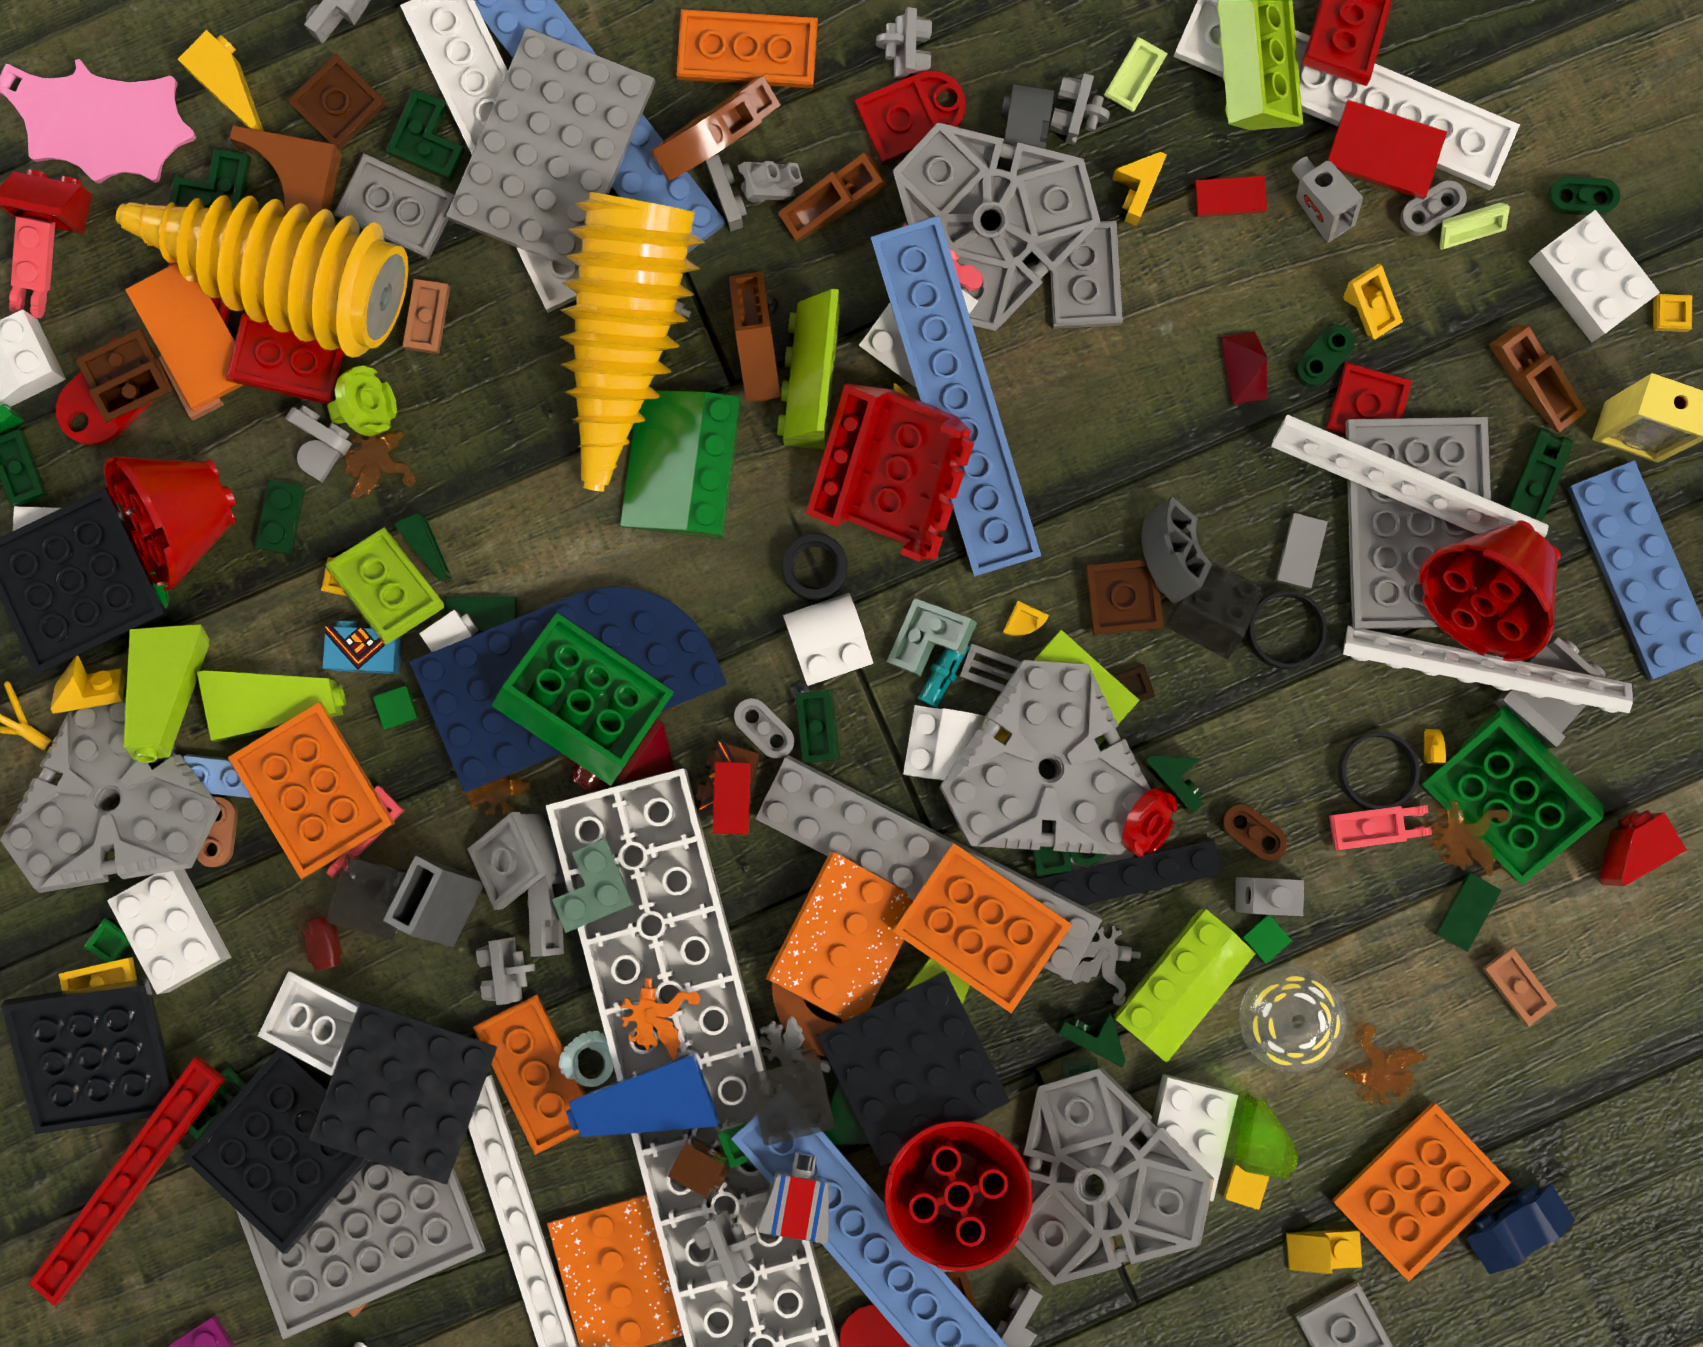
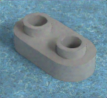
M1443 181L1429 189L1424 200L1420 198L1411 200L1400 214L1402 228L1411 235L1421 236L1441 225L1444 219L1456 216L1466 204L1467 195L1465 189L1455 181ZM1441 197H1448L1451 201V206L1443 205ZM1413 214L1421 216V224H1417L1412 220Z
M304 405L299 410L294 407L291 408L285 417L287 421L341 454L345 455L352 445L351 442L346 440L350 435L348 432L333 423L330 424L329 428L317 422L320 415Z
M749 698L738 704L734 712L736 725L765 755L773 759H780L790 754L794 747L793 733L762 701ZM755 710L758 712L759 719L757 722L749 723L746 721L748 711ZM774 735H780L784 739L783 745L779 748H774L770 744V740Z

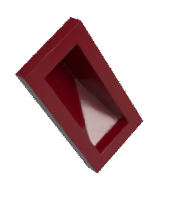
M1256 332L1221 337L1220 341L1232 405L1266 400L1267 356Z
M658 720L655 721L617 777L618 780L623 783H631L674 771L666 726Z

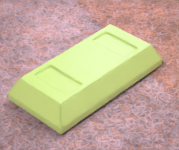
M1137 37L1104 96L1134 112L1168 53Z
M1500 202L1444 219L1441 229L1440 249H1446L1505 231L1510 206Z

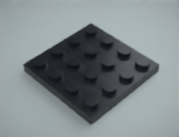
M107 488L92 493L0 537V599L35 675L41 676L72 661L77 655L79 657L129 634L130 629H139L168 615L116 502Z
M946 971L817 1035L881 1167L892 1162L904 1144L925 1128L949 1121L971 1122L1010 1102Z
M149 979L6 999L1 1005L35 1134L150 1118L174 1085Z
M360 1000L310 1131L308 1141L447 1185L497 1046Z
M278 1048L185 1153L182 1159L281 1253L287 1254L368 1162V1159L308 1141L327 1088L288 1052Z

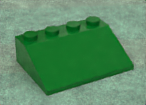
M656 391L660 394V397L644 400L639 410V413L645 417L646 421L634 423L620 527L724 540L742 408L740 396L710 392Z
M556 612L504 683L491 706L611 786L674 691Z
M1504 705L1482 723L1446 758V763H1441L1421 784L1521 885L1603 819L1605 805Z

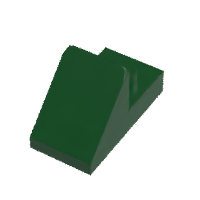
M1148 756L1142 761L1188 814H1194L1204 805L1199 799L1202 793L1197 786L1189 779L1184 782L1180 778L1201 758Z
M1106 1011L1094 1036L1090 1034L1092 1027L1074 1017L1071 1023L1062 1019L1056 1030L1059 1035L1123 1068L1126 1061L1110 1012Z

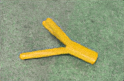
M9 681L4 682L5 690L19 723L0 714V723L6 725L0 726V734L19 735L45 752L53 740L28 724Z

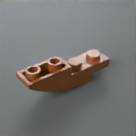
M764 75L758 76L709 112L700 114L650 150V153L666 180L671 181L738 140L762 123L761 119L781 105Z

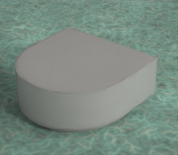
M312 440L300 447L297 461L304 472L323 483L341 453L321 441Z

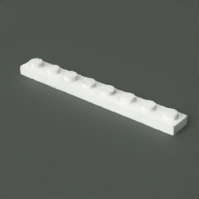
M1286 415L1271 445L1273 448L1476 534H1481L1503 525L1515 524L1516 521L1523 520L1531 524L1534 531L1544 538L1547 535L1549 525L1290 415Z
M1352 626L1347 627L1343 655L1351 656L1358 661L1371 660L1386 663L1393 668L1405 667L1420 670L1431 676L1440 674L1457 678L1465 683L1478 682L1492 685L1499 690L1512 689L1527 692L1531 696L1538 698L1551 697L1561 699L1572 705L1585 704L1595 706L1611 713L1618 711L1630 713L1633 704L1631 683L1523 661H1503V657L1489 654L1482 656L1465 649L1366 629H1353Z
M489 1075L484 1082L468 1128L538 1347H579L492 1075Z

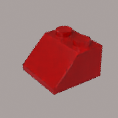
M27 170L26 174L13 171L0 186V209L14 220H16V216L22 215L55 222V229L79 234L84 233L92 194L82 186L81 181L66 176H61L60 181L49 179V176L43 172Z
M1647 810L1639 814L1638 811H1634L1618 820L1620 826L1610 831L1599 881L1602 885L1626 886L1687 851L1665 812L1651 813Z

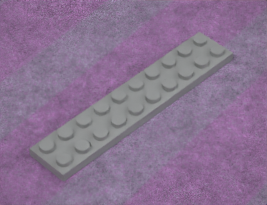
M789 755L785 757L755 818L826 856L830 852L838 853L907 892L912 900L915 899L952 843H956L1072 923V926L1044 965V968L1069 981L1103 919V916Z

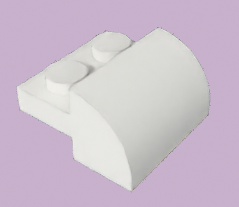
M850 593L783 615L807 686L874 664Z
M915 705L903 774L944 781L977 729L982 730L988 720L985 719V716Z

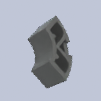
M1013 84L1011 97L1004 96L1001 117L1007 118L1004 137L1005 144L1017 146L1019 142L1043 149L1046 148V138L1054 97L1053 90ZM999 157V169L1010 172L1013 160Z
M1171 497L1146 515L1142 527L1141 540L1145 561L1155 580L1157 589L1165 594L1170 601L1177 604L1202 587L1212 563L1203 554L1197 541L1196 525L1198 518L1174 497Z

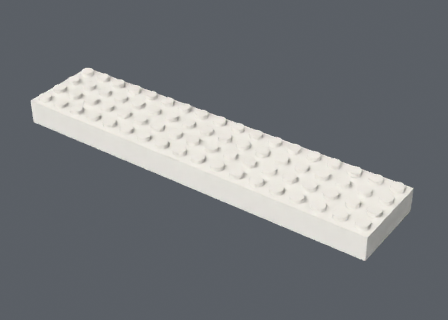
M682 768L546 805L568 893L585 886L572 852L607 838L634 904L578 928L617 1082L673 1061L665 1045L657 1037L658 1030L654 1025L653 1033L658 1042L657 1047H653L651 1044L650 1051H646L644 1045H639L637 1041L632 1042L629 1040V1034L632 1036L637 1035V1032L634 1031L637 1023L629 1021L626 1027L622 1026L624 1020L621 1018L623 1016L628 1017L634 1013L632 1009L620 1008L622 1004H625V997L629 998L634 1005H638L640 1002V987H645V978H652V987L656 988V1003H669L677 993L684 991L688 993L697 992L701 998L699 1004L691 1005L688 1003V999H684L676 1013L670 1017L662 1018L672 1021L673 1027L679 1029L678 1038L681 1041V1045L677 1048L678 1054L676 1059L695 1052L720 1119L718 1125L706 1128L631 1133L686 1346L840 1347L812 1241L770 1235L757 1231V1222L771 1184L751 1161L730 1168L718 1193L711 1189L707 1198L668 1177L690 1134L725 1153L718 1132L751 1120L774 1099L687 770ZM726 1160L725 1165L730 1167L728 1160ZM726 1210L729 1212L733 1225L741 1223L745 1235L756 1233L758 1241L750 1246L754 1258L748 1261L752 1272L742 1277L740 1282L730 1286L727 1281L711 1282L707 1272V1263L718 1258L714 1246L701 1250L697 1246L693 1235L708 1220Z

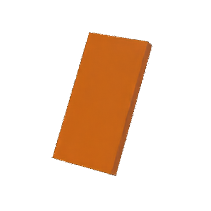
M681 9L677 80L748 84L754 78L764 75L769 86L813 88L818 18Z
M178 263L125 289L193 411L243 386L226 380L235 344L233 336L212 299L201 290L198 281L189 282L184 279L178 268Z
M537 994L474 1026L473 1029L479 1040L497 1046L491 1066L534 1154L536 1155L580 1133L579 1130L573 1131L566 1110L571 1109L569 1102L572 1099L582 1096L586 1092L582 1085L578 1084L574 1079H567L561 1073L558 1064L560 1055L564 1052V1046L539 995Z

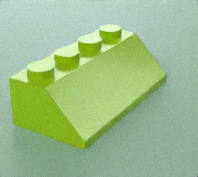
M1218 0L1217 13L1220 19V47L1223 55V81L1225 83L1227 102L1225 111L1228 117V124L1247 130L1298 127L1303 125L1293 1Z
M1200 908L1125 999L1123 1005H1120L1112 1015V1018L1167 1063L1256 953L1207 909Z

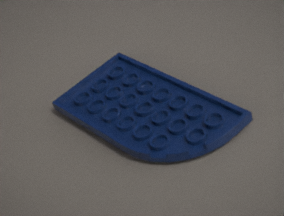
M603 587L575 594L414 659L410 663L462 789L466 793L561 754V752L491 706L504 683L556 612L674 691L662 711L727 685L707 638L685 612L658 595L634 588Z

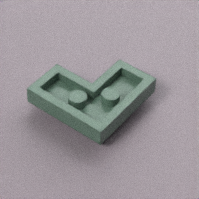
M914 598L886 662L921 676L934 645L963 655L977 622L971 618Z
M607 838L572 852L585 886L552 899L565 933L634 905Z

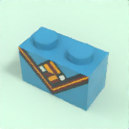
M337 621L336 627L325 626L323 669L336 672L400 675L402 635L385 646L372 628H358V622Z

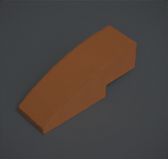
M862 153L837 173L831 172L777 213L794 239L800 241L850 212L890 183L873 157L867 153Z
M1515 325L1489 345L1519 390L1556 432H1561L1586 413L1585 408L1554 356L1547 355L1529 326Z

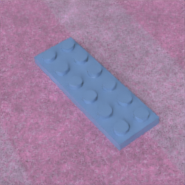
M1635 460L1567 487V491L1648 681L1703 660L1702 616Z

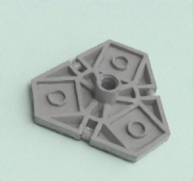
M937 123L893 170L908 225L938 215L940 216L948 246L959 256L956 262L962 266L972 264L984 277V282L977 291L969 292V290H965L978 300V303L969 314L973 326L996 331L1043 283L1041 281L1042 277L1049 270L1053 272L1101 223L1083 158L1019 142L1017 146L1003 143V138ZM999 157L1013 160L1010 172L997 169ZM988 210L996 211L1001 218L1000 226L992 231L984 229L980 222L982 214ZM1030 252L1040 260L1031 270L1022 262Z
M1031 660L1021 661L986 714L985 719L988 722L982 730L977 729L940 785V789L968 846L1029 850L1051 847V851L1121 855L1125 849L1122 835L1128 814L1135 803L1151 789L1126 739L1120 738L1116 727L1119 725L1089 665ZM999 729L1009 734L1003 744L994 738ZM1103 735L1108 746L1099 750L1094 739ZM1044 759L1050 760L1054 765V774L1049 779L1043 778L1039 773V763ZM1042 820L1052 821L1051 833L1042 832Z
M123 697V702L68 712L58 731V735L55 736L52 746L49 747L46 753V758L40 764L42 771L38 779H32L29 785L30 788L25 792L23 801L19 803L17 812L14 813L0 839L30 884L39 893L109 882L108 875L118 874L122 879L192 868L221 810L185 759L180 754L176 755L173 752L176 750L175 746H173L169 758H157V761L151 763H143L132 759L123 747L126 697ZM159 761H163V763L157 766L155 769L152 768V766L157 764ZM56 775L61 776L57 786L52 784ZM120 801L119 805L115 809L110 810L111 806L115 802ZM115 852V859L108 860L107 853Z
M1103 1068L1039 1086L1036 1093L1024 1155L1030 1156L1027 1170L1032 1186V1207L1030 1217L1015 1246L1052 1285L1121 1267V1263L1130 1260L1131 1264L1201 1245L1214 1178L1164 1128L1158 1129L1151 1122L1152 1116ZM1140 1132L1149 1139L1143 1147L1135 1140ZM1043 1160L1052 1163L1050 1173L1041 1171ZM1094 1174L1103 1181L1104 1189L1102 1194H1098L1092 1187L1091 1181ZM1122 1234L1125 1246L1118 1248L1115 1235Z

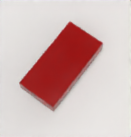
M1265 176L1196 180L1194 183L1197 217L1257 214L1267 211Z
M715 762L713 834L749 835L751 763Z

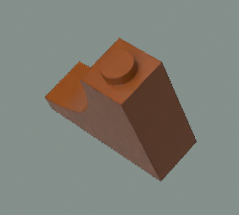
M232 126L230 140L239 150L250 152L264 159L277 172L284 191L285 215L294 205L299 203L305 204L308 207L311 219L322 209L331 210L342 154L334 144Z
M763 271L729 276L734 327L746 402H765L772 398H779L781 394Z

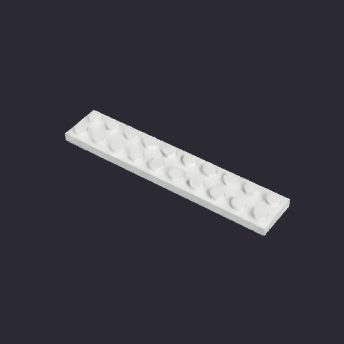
M410 0L400 6L471 154H473L508 70L474 0ZM517 248L548 313L576 300V292L562 283L577 279L579 276V266L574 271Z
M1198 0L1173 57L1223 77L1224 66L1222 49L1220 47V19L1217 13L1218 0ZM1295 30L1303 112L1338 126L1347 100H1351L1447 131L1436 168L1489 191L1494 187L1520 124L1377 64L1374 65L1371 80L1367 86L1302 65L1309 35Z

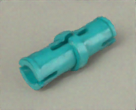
M968 645L963 655L946 648L944 649L937 664H932L930 668L932 673L920 695H918V700L933 708H938L950 682L954 683L957 678L955 673L965 654L970 649Z

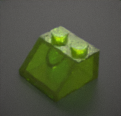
M1246 1092L1233 1162L1245 1172L1288 1180L1290 1171H1295L1298 1161V1151L1294 1150L1295 1144L1266 1101L1253 1093Z

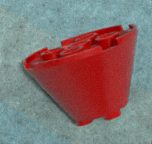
M114 456L107 459L104 463L107 489L115 502L120 504L125 517L124 522L148 573L156 572V574H149L151 580L157 587L165 584L164 591L175 588L229 527L235 523L233 512L230 507L236 505L235 498L228 486L222 487L218 480V470L211 459L192 461Z
M1523 520L1516 521L1515 524L1503 525L1444 546L1434 551L1420 569L1418 583L1422 584L1425 596L1422 598L1423 604L1432 619L1447 635L1477 654L1484 656L1487 652L1502 655L1504 656L1503 661H1521L1532 658L1544 649L1553 633L1557 565L1561 554L1555 546L1551 545L1542 535L1534 531L1531 524Z
M943 1122L925 1128L914 1135L897 1153L886 1179V1211L897 1238L915 1257L944 1270H974L997 1261L1008 1253L1019 1240L1031 1213V1180L1020 1154L998 1132L973 1122ZM955 1185H962L961 1193L954 1194L951 1188Z

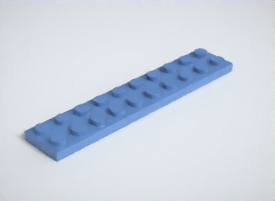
M474 0L486 26L512 60L526 27L596 55L555 0ZM642 114L611 188L618 197L695 212L692 233L705 241L724 227L726 221L688 172L671 181L666 180L650 153V150L663 142V140ZM698 245L690 246L688 248L687 254L694 248H696Z
M938 215L872 236L871 241L920 401L957 416L971 430L969 438L975 442L967 466L960 465V468L965 473L957 497L955 499L950 498L954 504V512L974 577L1040 557V549L940 216Z
M786 1089L731 1137L734 1143L770 1184L776 1171L792 1173L795 1152L817 1156L813 1177L827 1179L829 1183L828 1244H821L910 1347H1008L942 1269L915 1257L902 1245L891 1227L885 1203Z

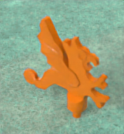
M645 978V987H640L639 1004L634 1005L629 998L625 997V1004L620 1006L621 1009L629 1008L634 1012L628 1017L623 1016L621 1018L624 1020L622 1026L626 1027L629 1021H635L637 1027L634 1031L637 1032V1035L632 1036L629 1034V1040L632 1042L637 1041L639 1045H644L646 1051H650L651 1044L653 1047L658 1045L653 1033L654 1025L658 1030L657 1037L665 1045L671 1059L675 1060L678 1054L677 1048L681 1045V1041L678 1038L679 1029L673 1027L672 1021L662 1017H670L676 1013L684 999H688V1003L691 1005L699 1004L701 1000L700 995L697 992L688 993L684 991L677 993L669 1003H656V988L652 987V978Z

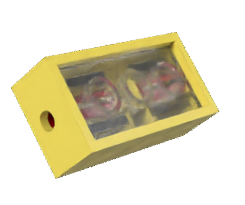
M1651 373L1604 402L1592 440L1657 463L1703 441V390Z

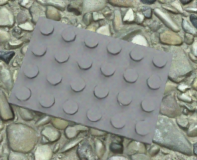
M526 27L447 212V219L576 271L578 265L565 256L581 252L582 240L568 231V229L585 225L586 212L574 203L588 200L589 192L609 194L651 95L655 79Z
M1488 417L1351 419L1345 422L1346 440L1491 500ZM1347 479L1353 629L1440 628L1423 604L1422 598L1425 596L1422 584L1418 583L1420 569L1434 551L1478 534Z
M368 1160L287 1254L281 1253L237 1211L282 1339L289 1338L486 1252L454 1167L446 1185Z

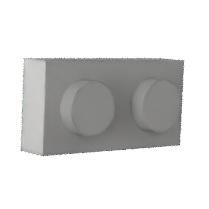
M719 154L713 155L706 160V165L731 232L743 228L741 216L747 213L740 194L734 196L730 184L735 183L729 163L722 164Z

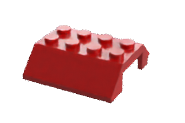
M846 383L841 394L806 514L835 527H838L845 521L852 522L904 544L905 546L902 547L900 552L904 556L918 562L923 559L935 560L943 540L939 530H946L954 506L949 498L955 499L957 497L965 473L960 468V465L967 466L975 443L969 438L971 430L957 416L894 390Z

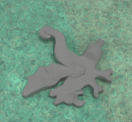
M1112 926V935L1109 939L1104 936V927H1101V929L1096 931L1100 939L1097 942L1091 941L1083 958L1092 957L1094 959L1090 962L1083 961L1080 963L1071 981L1074 984L1081 981L1089 983L1091 977H1097L1102 964L1103 978L1119 989V993H1115L1113 996V1003L1120 1006L1123 1005L1126 999L1124 996L1126 987L1125 983L1115 973L1116 961L1130 962L1131 958L1140 959L1141 952L1132 951V947L1117 946L1115 939L1122 934V931H1116L1115 926Z
M790 1016L787 1021L784 1035L783 1025L779 1024L777 1026L775 1021L760 1029V1033L768 1034L766 1038L770 1040H766L763 1036L758 1040L761 1042V1047L770 1049H765L762 1054L767 1056L769 1061H772L774 1056L778 1057L784 1072L791 1074L792 1078L799 1076L797 1072L799 1064L797 1061H802L812 1070L818 1072H829L832 1069L829 1061L822 1060L818 1063L811 1054L800 1048L805 1038L802 1035L803 1029L797 1024L793 1016Z

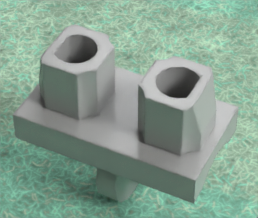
M907 7L904 15L895 18V23L886 24V33L876 36V46L885 49V58L888 60L894 59L893 78L903 80L910 73L917 74L928 71L931 67L930 52L916 50V41L926 42L930 39L932 21L917 16V8Z
M1084 73L1082 80L1063 77L1058 99L1075 103L1074 112L1055 108L1049 129L1067 136L1065 143L1076 144L1083 118L1087 120L1085 129L1091 132L1096 130L1097 123H1104L1109 120L1110 112L1102 107L1104 100L1102 96L1094 95L1092 104H1087L1094 78L1093 75Z
M764 161L763 163L743 162L738 165L739 172L745 178L741 184V190L744 192L746 199L753 203H760L764 200L789 201L796 197L793 187L801 184L803 181L797 163L775 164L774 161Z
M515 937L488 941L489 945L476 950L477 964L480 967L492 966L493 980L482 981L481 983L482 999L496 1001V1005L522 1001L521 987L527 986L526 972L536 971L535 963L524 964L523 951H516Z
M728 1210L718 1213L708 1220L704 1226L694 1232L693 1235L697 1246L701 1250L714 1246L718 1258L707 1263V1272L711 1282L727 1281L730 1286L740 1282L742 1277L752 1272L748 1261L754 1258L750 1246L758 1241L756 1233L745 1235L741 1223L733 1225Z

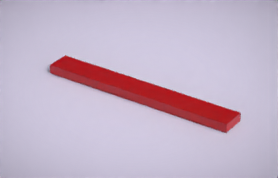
M200 1056L194 1057L29 1281L28 1284L53 1306L62 1302L226 1079Z

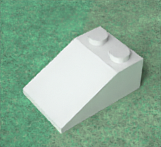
M22 309L0 320V406L5 404L11 407L66 380L37 318Z
M288 971L258 1037L332 1076L359 1002Z

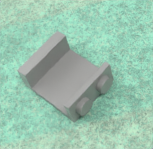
M1559 637L1550 639L1544 649L1528 662L1602 678L1606 676L1605 671L1593 662L1587 663L1579 656L1578 653L1580 651L1577 646L1565 638L1562 640ZM1512 689L1504 690L1494 701L1499 708L1504 705L1547 749L1555 748L1563 741L1566 736L1562 732L1586 706L1585 704L1572 705L1564 700L1551 697L1538 698L1531 696L1527 692Z

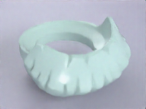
M588 1031L587 1033H582L579 1037H575L573 1042H570L560 1055L558 1066L561 1069V1073L567 1079H574L582 1086L595 1087L603 1084L610 1077L614 1067L606 1036L599 1031ZM587 1047L597 1051L602 1056L604 1062L601 1074L594 1079L583 1077L578 1068V1055Z

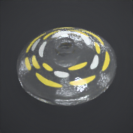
M1284 966L1266 972L1253 982L1242 1000L1239 1022L1243 1039L1251 1053L1258 1060L1281 1072L1302 1073L1320 1067L1333 1057L1343 1041L1347 1017L1339 992L1327 978L1308 968ZM1300 1014L1303 1017V1024L1295 1028L1292 1025V1018Z

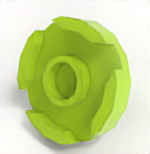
M362 365L345 371L336 383V400L327 405L331 423H347L349 427L359 434L369 437L389 430L391 419L396 418L397 407L395 396L388 382L381 383L374 375L378 372L367 366Z

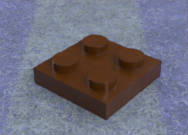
M337 53L287 100L326 141L334 144L339 151L387 105L386 101Z
M1145 559L1086 565L1085 571L1093 636L1164 628L1160 591L1155 585V580L1148 569Z

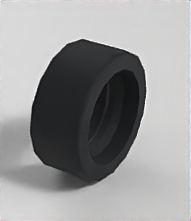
M808 533L799 536L788 545L783 555L782 573L786 585L795 595L805 600L821 601L832 597L842 588L847 578L848 561L845 551L835 539L826 534ZM821 547L833 556L836 564L835 574L826 585L808 587L796 577L794 571L795 560L804 549Z

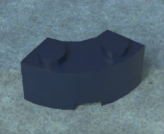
M1552 1184L1538 1189L1535 1185H1530L1516 1195L1518 1199L1507 1204L1494 1214L1488 1212L1474 1221L1476 1228L1466 1239L1489 1274L1518 1266L1537 1249L1560 1239L1575 1221L1574 1217Z

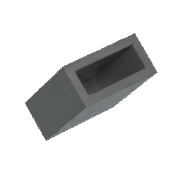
M415 855L383 921L410 936L454 947L484 886L482 881L460 869Z

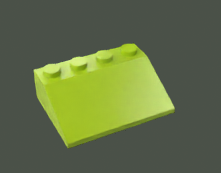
M830 289L802 300L797 304V313L790 312L788 333L794 334L793 347H786L785 367L791 368L789 381L783 380L781 401L787 402L786 415H779L777 435L783 436L784 446L825 450L840 316L838 289Z

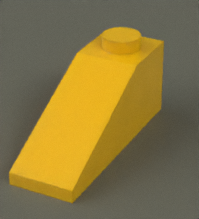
M206 30L178 58V61L249 129L264 131L241 65L232 55L236 49L222 35L215 38Z

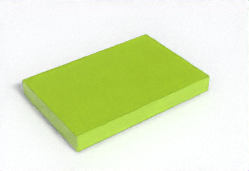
M385 527L325 564L328 572L385 646L444 608L443 601Z
M1062 630L1052 638L1033 660L1088 664L1118 724L1140 701ZM1103 735L1094 739L1098 747L1105 740Z

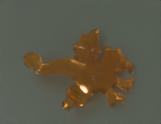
M402 431L395 435L390 432L381 439H376V435L370 436L369 440H364L360 434H357L356 439L352 438L354 443L362 444V449L359 451L355 450L353 455L350 454V449L345 454V457H347L346 464L348 465L345 470L346 474L352 472V477L356 478L360 473L358 483L350 495L353 499L360 498L363 494L369 495L372 488L378 486V479L381 478L380 468L389 474L404 473L403 483L407 487H411L416 483L415 475L412 474L411 469L406 464L393 462L388 454L389 451L399 446L398 441L405 437Z
M505 776L464 793V791H461V794L467 796V801L471 803L470 807L473 810H479L476 807L477 802L483 805L484 801H489L491 807L485 811L486 815L490 813L496 815L495 809L500 803L503 806V815L506 816L508 811H514V808L506 803V798L522 795L523 790L532 789L531 782L522 783L521 780L507 781Z
M1451 801V810L1447 811L1448 827L1442 828L1437 822L1432 824L1434 829H1431L1432 833L1438 832L1444 835L1439 840H1433V844L1436 845L1434 849L1439 850L1441 844L1449 845L1450 849L1447 850V853L1450 856L1449 858L1442 856L1443 862L1447 864L1452 863L1454 866L1459 865L1463 871L1465 870V864L1468 866L1473 864V861L1466 853V845L1471 850V856L1482 865L1489 876H1492L1494 871L1493 864L1496 861V858L1491 853L1492 846L1486 845L1484 839L1477 837L1483 835L1488 830L1490 821L1493 818L1497 817L1500 822L1508 821L1510 817L1509 812L1505 809H1499L1498 811L1492 809L1486 811L1477 823L1464 824L1463 810L1459 809L1458 801Z
M1366 1025L1362 1031L1363 1037L1361 1042L1362 1047L1371 1057L1370 1069L1355 1068L1354 1072L1346 1070L1345 1077L1352 1078L1353 1083L1370 1087V1091L1362 1096L1363 1101L1368 1100L1370 1105H1373L1375 1093L1380 1095L1381 1105L1384 1103L1390 1105L1391 1101L1386 1098L1388 1090H1392L1394 1094L1399 1091L1400 1096L1397 1098L1398 1100H1403L1406 1097V1092L1410 1090L1412 1084L1416 1083V1080L1410 1079L1413 1076V1073L1410 1071L1400 1075H1394L1393 1073L1397 1070L1404 1071L1411 1065L1426 1060L1427 1056L1422 1053H1416L1412 1048L1406 1051L1397 1049L1395 1054L1389 1055L1385 1061V1055L1381 1049L1370 1042V1037H1374L1376 1034V1028L1373 1025Z

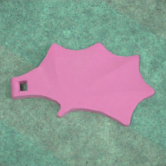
M77 59L75 60L76 70L73 75L61 78H41L5 64L0 74V95L7 97L24 119L28 134L29 157L35 162L52 159L67 161L80 167L97 184L121 173L142 175L157 183L160 180L164 161L179 146L190 143L197 138L195 132L183 122L178 113L175 100L178 82L172 76L138 82L105 79L91 74L84 63ZM15 78H18L21 82L16 92L10 90V87Z

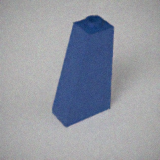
M695 1052L576 1097L569 1102L571 1109L566 1110L573 1131L579 1130L581 1137L706 1128L718 1125L720 1121Z

